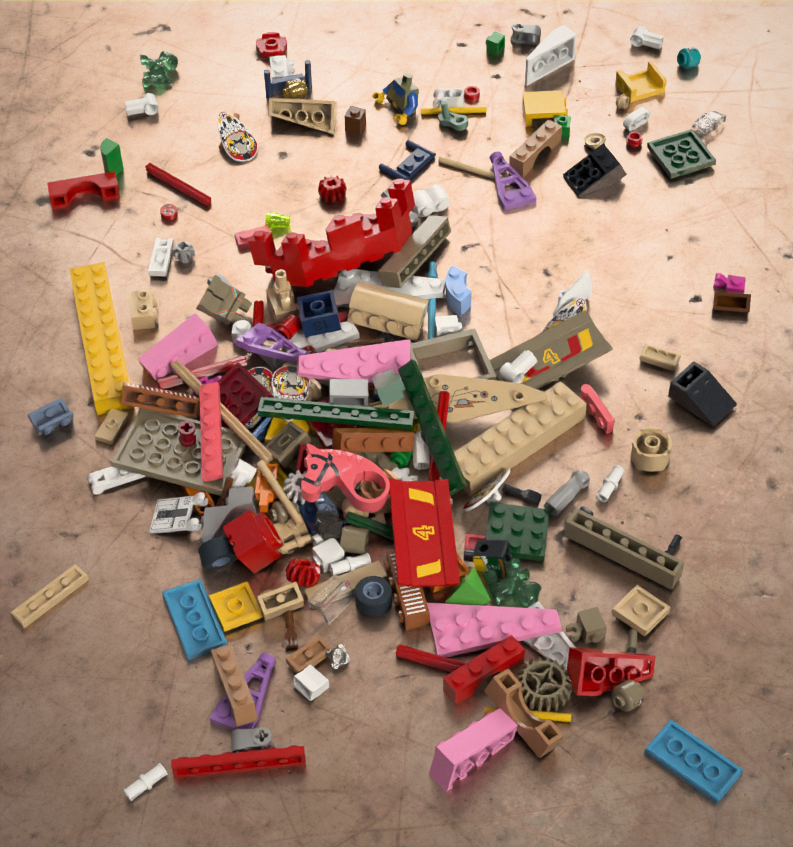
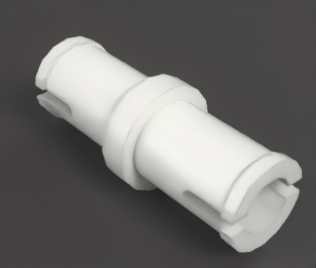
M615 465L609 476L604 478L603 485L596 494V498L599 501L607 502L611 493L617 489L618 482L625 473L621 466Z
M368 553L352 558L348 556L345 560L330 563L329 570L332 576L350 572L370 564L371 558Z
M158 763L157 766L146 774L139 775V779L126 789H123L128 799L133 801L145 790L149 791L152 789V785L168 775V773Z

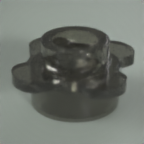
M338 644L336 648L328 649L326 652V656L330 658L333 669H338L339 665L347 664L350 660L343 644Z

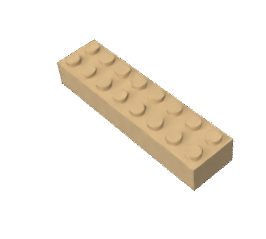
M560 381L545 391L548 395L545 401L521 407L455 451L454 454L467 483V486L462 490L469 496H472L507 468H513L585 419L587 403Z

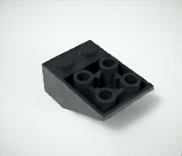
M604 143L563 173V176L579 196L612 186L627 175L622 165Z
M695 361L670 382L668 397L713 427L737 405L735 400L711 372Z

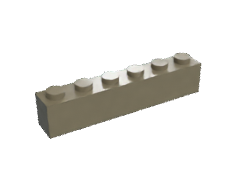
M430 215L408 238L402 249L394 253L380 268L379 277L382 286L401 288L451 233L448 217Z
M575 508L566 521V537L671 590L682 576L684 561L582 510Z

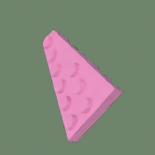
M410 339L301 355L298 357L297 376L322 380L368 379V386L374 387L371 379L372 376L390 369L393 370L394 374H399L398 369L410 361Z

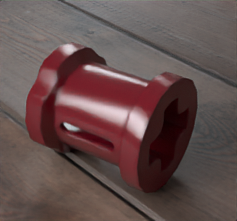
M183 421L178 425V432L180 433L179 443L185 447L196 443V435L194 434L196 428L193 422Z

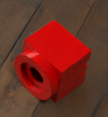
M248 510L223 526L227 537L231 539L229 542L234 547L233 550L237 558L254 574L282 557L278 549L283 547L284 543L277 529L264 512L255 515L251 510Z

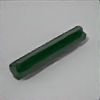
M353 512L347 514L346 523L359 528L369 529L370 532L394 540L392 526Z

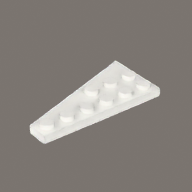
M344 269L341 270L334 290V297L337 307L349 309L353 290L360 281L422 299L443 298L446 280L411 276L401 288L382 286L379 272L358 269L346 271Z

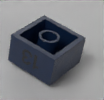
M333 290L297 297L305 338L341 330Z

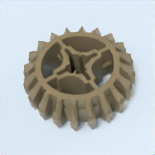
M539 657L537 662L531 659L529 664L524 663L522 669L518 670L516 678L522 684L523 700L526 705L529 704L530 710L536 707L538 711L545 709L549 712L550 708L557 711L559 706L564 707L565 701L570 699L573 686L568 671L564 670V664L558 665L557 659L554 662H550L548 657L545 661H542ZM528 685H530L531 688L535 690V692H533V691L528 687Z

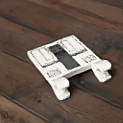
M199 492L194 496L159 499L155 508L150 533L185 530L200 532L202 524H198V518L190 519L193 505L206 506L208 498H205L203 492Z

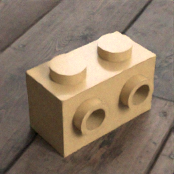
M152 289L130 291L133 330L155 328V321L158 320V312L155 310V307H158L157 296L153 297Z
M297 582L285 583L278 589L266 590L257 596L265 621L285 614L286 611H292L304 606V600Z

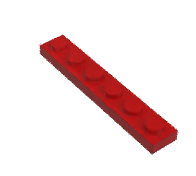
M291 745L287 748L270 747L266 750L224 752L219 755L203 754L199 757L171 759L174 778L306 764L304 746Z

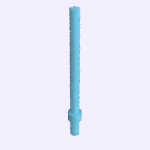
M435 262L429 263L427 278L438 279ZM436 298L428 299V339L435 338Z

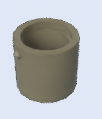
M350 525L344 526L340 543L344 553L365 554L369 542V529L352 527Z

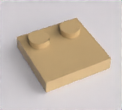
M636 585L613 607L611 614L646 636L670 612L671 607Z

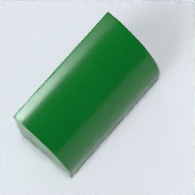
M108 138L104 139L100 145L105 173L115 171L117 176L124 170L120 145Z

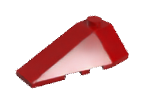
M569 647L567 671L575 695L597 696L604 691L613 690L625 680L639 682L653 677L656 656Z

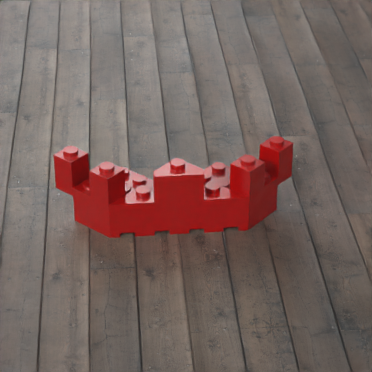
M394 179L388 188L389 197L381 198L375 206L376 213H353L352 216L335 215L325 229L328 241L305 239V234L291 232L285 236L281 246L276 250L272 232L255 231L248 240L254 265L265 266L266 273L273 275L274 283L276 281L275 272L282 269L285 270L287 281L291 286L308 287L314 284L313 281L320 278L326 280L337 276V272L346 269V271H350L360 267L362 262L369 260L371 263L384 258L383 254L391 251L393 254L399 252L412 234L409 213L415 206L411 180Z

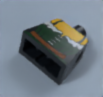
M478 540L475 550L465 549L464 561L474 562L478 574L509 580L513 566L509 541Z

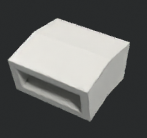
M310 664L303 671L294 675L292 685L311 701L329 688V680Z

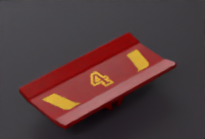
M389 479L398 585L406 587H449L460 585L448 479L435 481Z

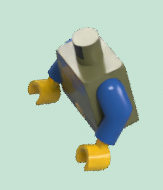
M408 72L404 73L403 77L394 78L391 83L382 89L383 92H374L372 94V98L377 99L375 100L377 103H382L386 95V99L401 113L394 117V121L400 125H405L407 122L406 117L416 113L418 107L419 88L412 82L413 75Z

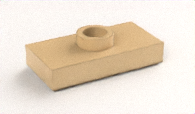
M645 343L639 356L640 361L675 371L681 358L679 353Z
M111 408L95 434V440L113 445L129 419V413Z

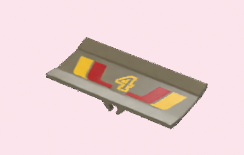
M585 310L490 359V363L498 380L507 382L499 375L501 367L507 362L512 363L525 350H529L537 358V363L524 374V379L520 384L539 389L552 381H559V378L562 376L565 378L571 371L612 351L613 347L606 341Z

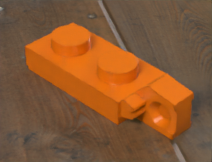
M267 463L266 465L277 480L279 464ZM258 467L255 501L259 502L260 512L268 513L269 502H274L276 493Z

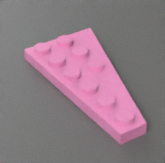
M427 603L437 655L443 657L491 648L511 635L517 641L562 632L558 612L554 609Z

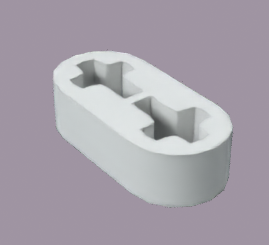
M640 107L625 118L623 126L629 131H633L648 121L651 112L645 107Z

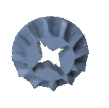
M320 494L319 499L316 501L318 511L326 520L331 522L337 521L340 514L334 501L329 496H326V494Z

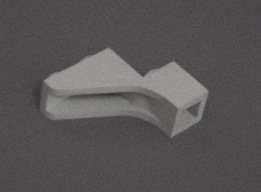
M253 486L230 488L229 497H226V506L205 508L204 516L201 517L203 533L200 534L201 545L210 539L225 536L226 533L223 526L248 510L256 514L257 502L255 501Z

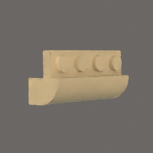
M359 281L350 299L347 322L417 341L422 321L426 316L429 300Z

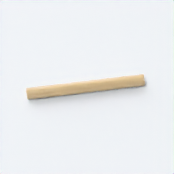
M442 156L438 159L439 163L495 179L494 172Z
M264 460L259 461L257 466L295 524H302V518Z

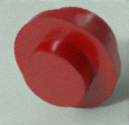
M631 132L626 138V143L631 147H638L642 145L643 138L640 133Z

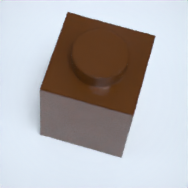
M350 105L344 115L345 131L356 134L362 133L366 126V109Z

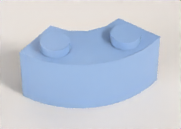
M452 265L446 275V301L457 315L462 316L471 307L472 291L467 288V272Z

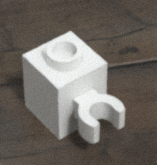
M320 533L312 536L315 541L312 548V561L320 566L323 573L329 571L330 563L344 560V550L334 537L324 541Z

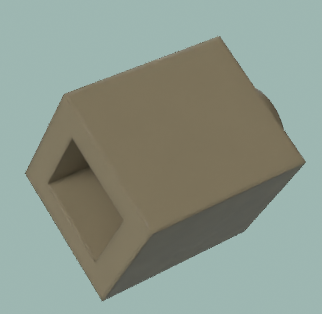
M598 607L578 612L577 622L568 624L566 632H575L570 634V641H577L580 635H582L585 644L590 642L596 643L605 638L607 627Z

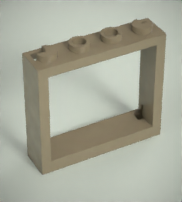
M475 328L410 343V360L413 359L416 362L420 359L474 347L486 375L473 378L495 381L497 378Z

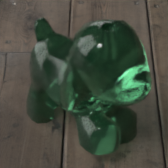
M162 51L158 59L153 60L148 58L147 55L140 54L141 65H145L146 69H149V72H143V87L172 83L167 78L165 72H170L177 68L178 58L176 55Z
M519 558L512 559L506 563L508 575L501 581H499L495 569H489L483 573V577L490 587L495 606L499 607L501 601H504L511 595L515 598L517 604L523 608H528L538 602L542 587L537 582H526L530 578V572L528 569L520 570L522 565Z

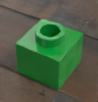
M494 31L488 36L485 41L486 52L498 56L505 48L506 35Z
M555 115L554 122L562 126L561 137L569 138L571 116Z

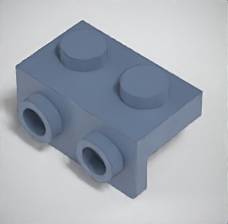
M60 398L29 413L28 418L38 435L43 433L47 435L53 432L54 428L59 425L62 427L68 425L71 419H73L74 414L72 410L68 409L63 398Z

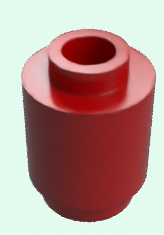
M289 315L277 327L276 331L286 339L291 340L302 329L301 319L297 316Z

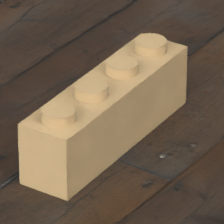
M269 98V115L334 134L337 102Z

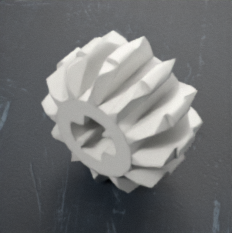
M298 470L296 475L290 473L289 479L286 478L284 481L285 487L283 491L287 493L289 499L294 498L293 503H296L297 500L302 505L305 503L301 496L300 486L307 471L301 474Z

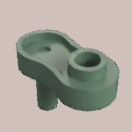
M447 101L441 102L442 112L438 116L440 125L452 127L458 131L465 130L469 126L467 116L449 111Z

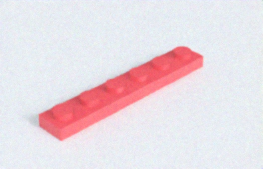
M218 382L199 385L201 466L204 482L223 479L220 386Z

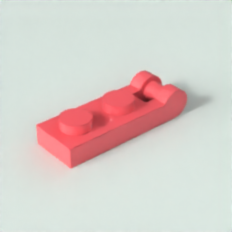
M588 384L582 385L580 398L587 403L588 412L595 417L599 428H602L606 435L612 433L614 418L594 389Z

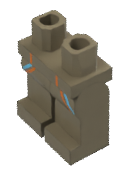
M215 275L196 309L228 326L229 324L233 325L237 321L244 320L245 317L236 312L239 308L247 313L252 302L244 298L245 293L221 281L220 277Z

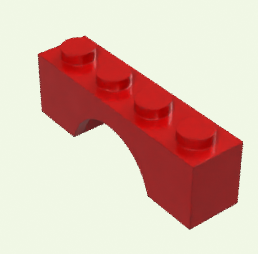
M115 171L47 182L52 209L69 206L75 197L82 194H95L101 197L102 200L120 197Z
M513 635L507 637L443 678V692L455 706L459 705L473 696L478 686L492 674L507 669L512 671L524 663L525 649Z

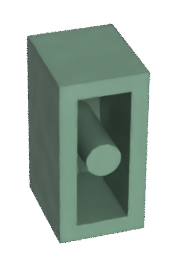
M392 369L371 377L383 406L405 398L402 392L405 390L404 384L399 374H394Z

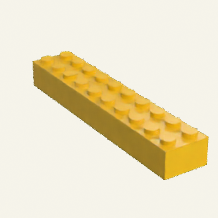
M105 262L69 268L97 416L108 414L111 408L120 411L134 409L135 407L120 404L123 382H130Z

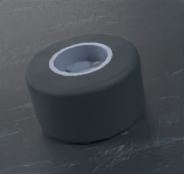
M227 536L216 537L206 541L199 547L198 553L205 569L212 570L233 563L237 559L233 550L234 547L229 542L231 539Z
M368 576L361 579L355 588V602L358 610L367 616H380L386 613L392 603V590L388 581L379 576Z

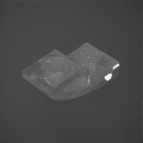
M714 110L709 111L698 118L692 124V128L697 129L699 133L707 134L714 131L718 123L725 122L727 115Z

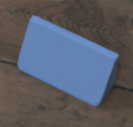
M265 417L252 432L260 442L266 437L273 417Z

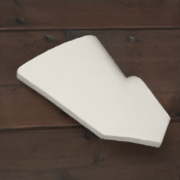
M585 270L569 289L559 292L558 304L552 314L553 316L573 300L578 298L586 300L591 297L592 283L589 271Z

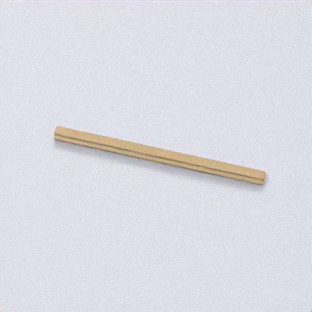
M179 360L171 363L172 369L200 397L199 385L203 384ZM220 402L221 419L261 460H264L266 464L272 461L273 456L265 446Z

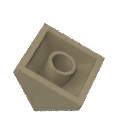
M290 421L265 448L285 469L299 455L300 445L310 444L312 440L306 431Z

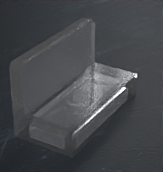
M333 575L307 600L309 607L321 611L326 623L330 624L355 600V594L348 579Z

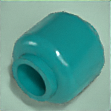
M696 47L682 48L677 55V63L683 69L695 68L701 61L700 51Z

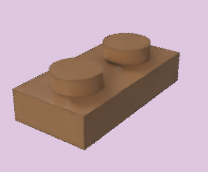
M319 635L288 656L286 663L298 674L310 664L314 667L331 655L333 651Z

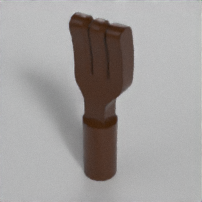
M226 477L222 491L223 494L218 500L217 507L226 506V497H229V489L232 488L233 478Z
M286 611L285 622L287 632L285 634V649L298 648L297 633L293 631V612Z

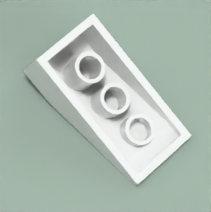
M565 25L554 29L526 58V86L575 60L577 36L575 32Z

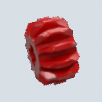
M331 175L330 177L324 176V179L320 180L318 193L321 200H326V203L329 201L334 203V201L340 202L341 198H345L347 185L343 178L339 179L338 176L332 177Z
M293 558L286 567V580L291 583L297 582L298 586L305 588L307 586L314 587L320 579V566L308 559Z

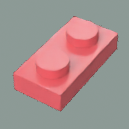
M269 226L235 233L239 250L249 248L248 240L255 231L271 232Z

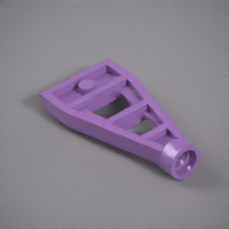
M500 151L493 152L489 159L493 167L498 200L504 211L536 203L537 197L531 186L504 159ZM508 171L511 175L501 178L499 173ZM516 183L520 189L506 192L504 185Z
M258 323L236 339V346L249 352L295 364L298 363L299 356L310 354V352L298 348L274 329ZM268 339L276 342L270 347L261 346ZM282 347H286L289 351L285 353L278 350H280Z
M264 652L261 653L257 662L244 675L246 683L251 678L262 681L257 692L249 689L255 704L258 720L271 671L276 663V659L272 655ZM226 694L219 700L209 718L211 723L231 731L236 729H252L258 722L256 720L237 727Z

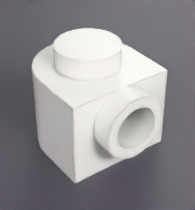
M240 320L233 324V343H236V339L251 329V324L248 321Z

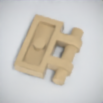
M291 518L284 524H273L284 543V546L278 549L282 555L288 553V550L298 546L301 548L306 543L312 541L310 535L307 534L308 530L304 521L302 524L296 525Z

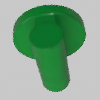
M409 451L392 452L390 455L391 462H395L398 468L406 467L409 460L413 458V452Z

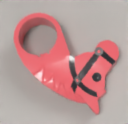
M307 443L306 452L308 455L304 459L307 473L301 481V496L305 501L315 502L319 499L322 491L338 486L351 504L362 512H376L387 504L390 483L385 473L376 464L357 454L334 449L320 450ZM360 481H372L379 484L384 492L375 499H365L360 497L354 488Z

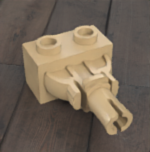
M282 269L275 272L276 281L273 284V288L266 289L267 303L275 323L283 322L289 315L297 316V314H300L298 304H294L295 298L293 291H290L291 285L287 281L286 272Z

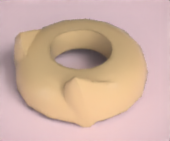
M591 133L586 135L584 143L595 150L603 143H606V136L602 133Z

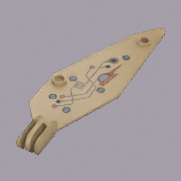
M437 374L423 378L436 410L439 392L448 391L450 393L447 422L457 423L542 402L548 397L546 392L520 383ZM406 390L402 391L405 398L383 406L381 401L368 404V407L414 411Z

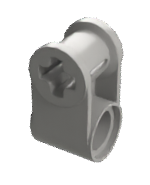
M523 23L512 24L513 33L510 37L512 43L529 45L540 43V26Z
M266 727L236 729L231 732L232 753L244 752L246 750H266L267 748L274 747L271 731Z

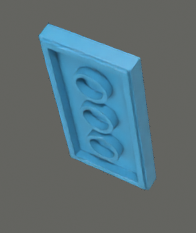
M201 579L162 591L187 660L209 654L212 649L227 645Z
M671 719L644 751V753L716 804L719 803L743 774L742 768Z

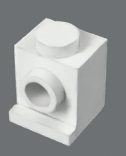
M457 315L435 317L436 337L462 332V323L458 322Z

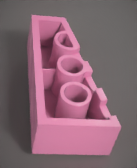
M194 313L139 357L138 361L143 369L157 381L174 372L171 363L175 362V360H179L183 365H186L218 346V343L209 326Z
M501 708L493 713H487L480 721L472 722L467 729L462 732H456L452 738L447 741H441L436 746L429 775L445 792L449 791L454 780L457 778L460 781L464 779L473 765L478 768L484 763L489 753L494 755L513 740L518 725Z

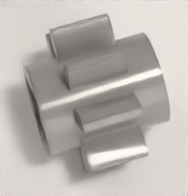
M186 241L176 243V248L172 249L175 260H179L181 263H187L191 261V256H195L192 243L189 244Z

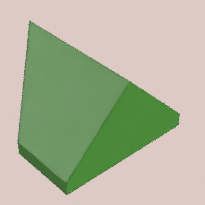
M472 568L460 580V585H456L443 604L486 606L491 599L476 569Z

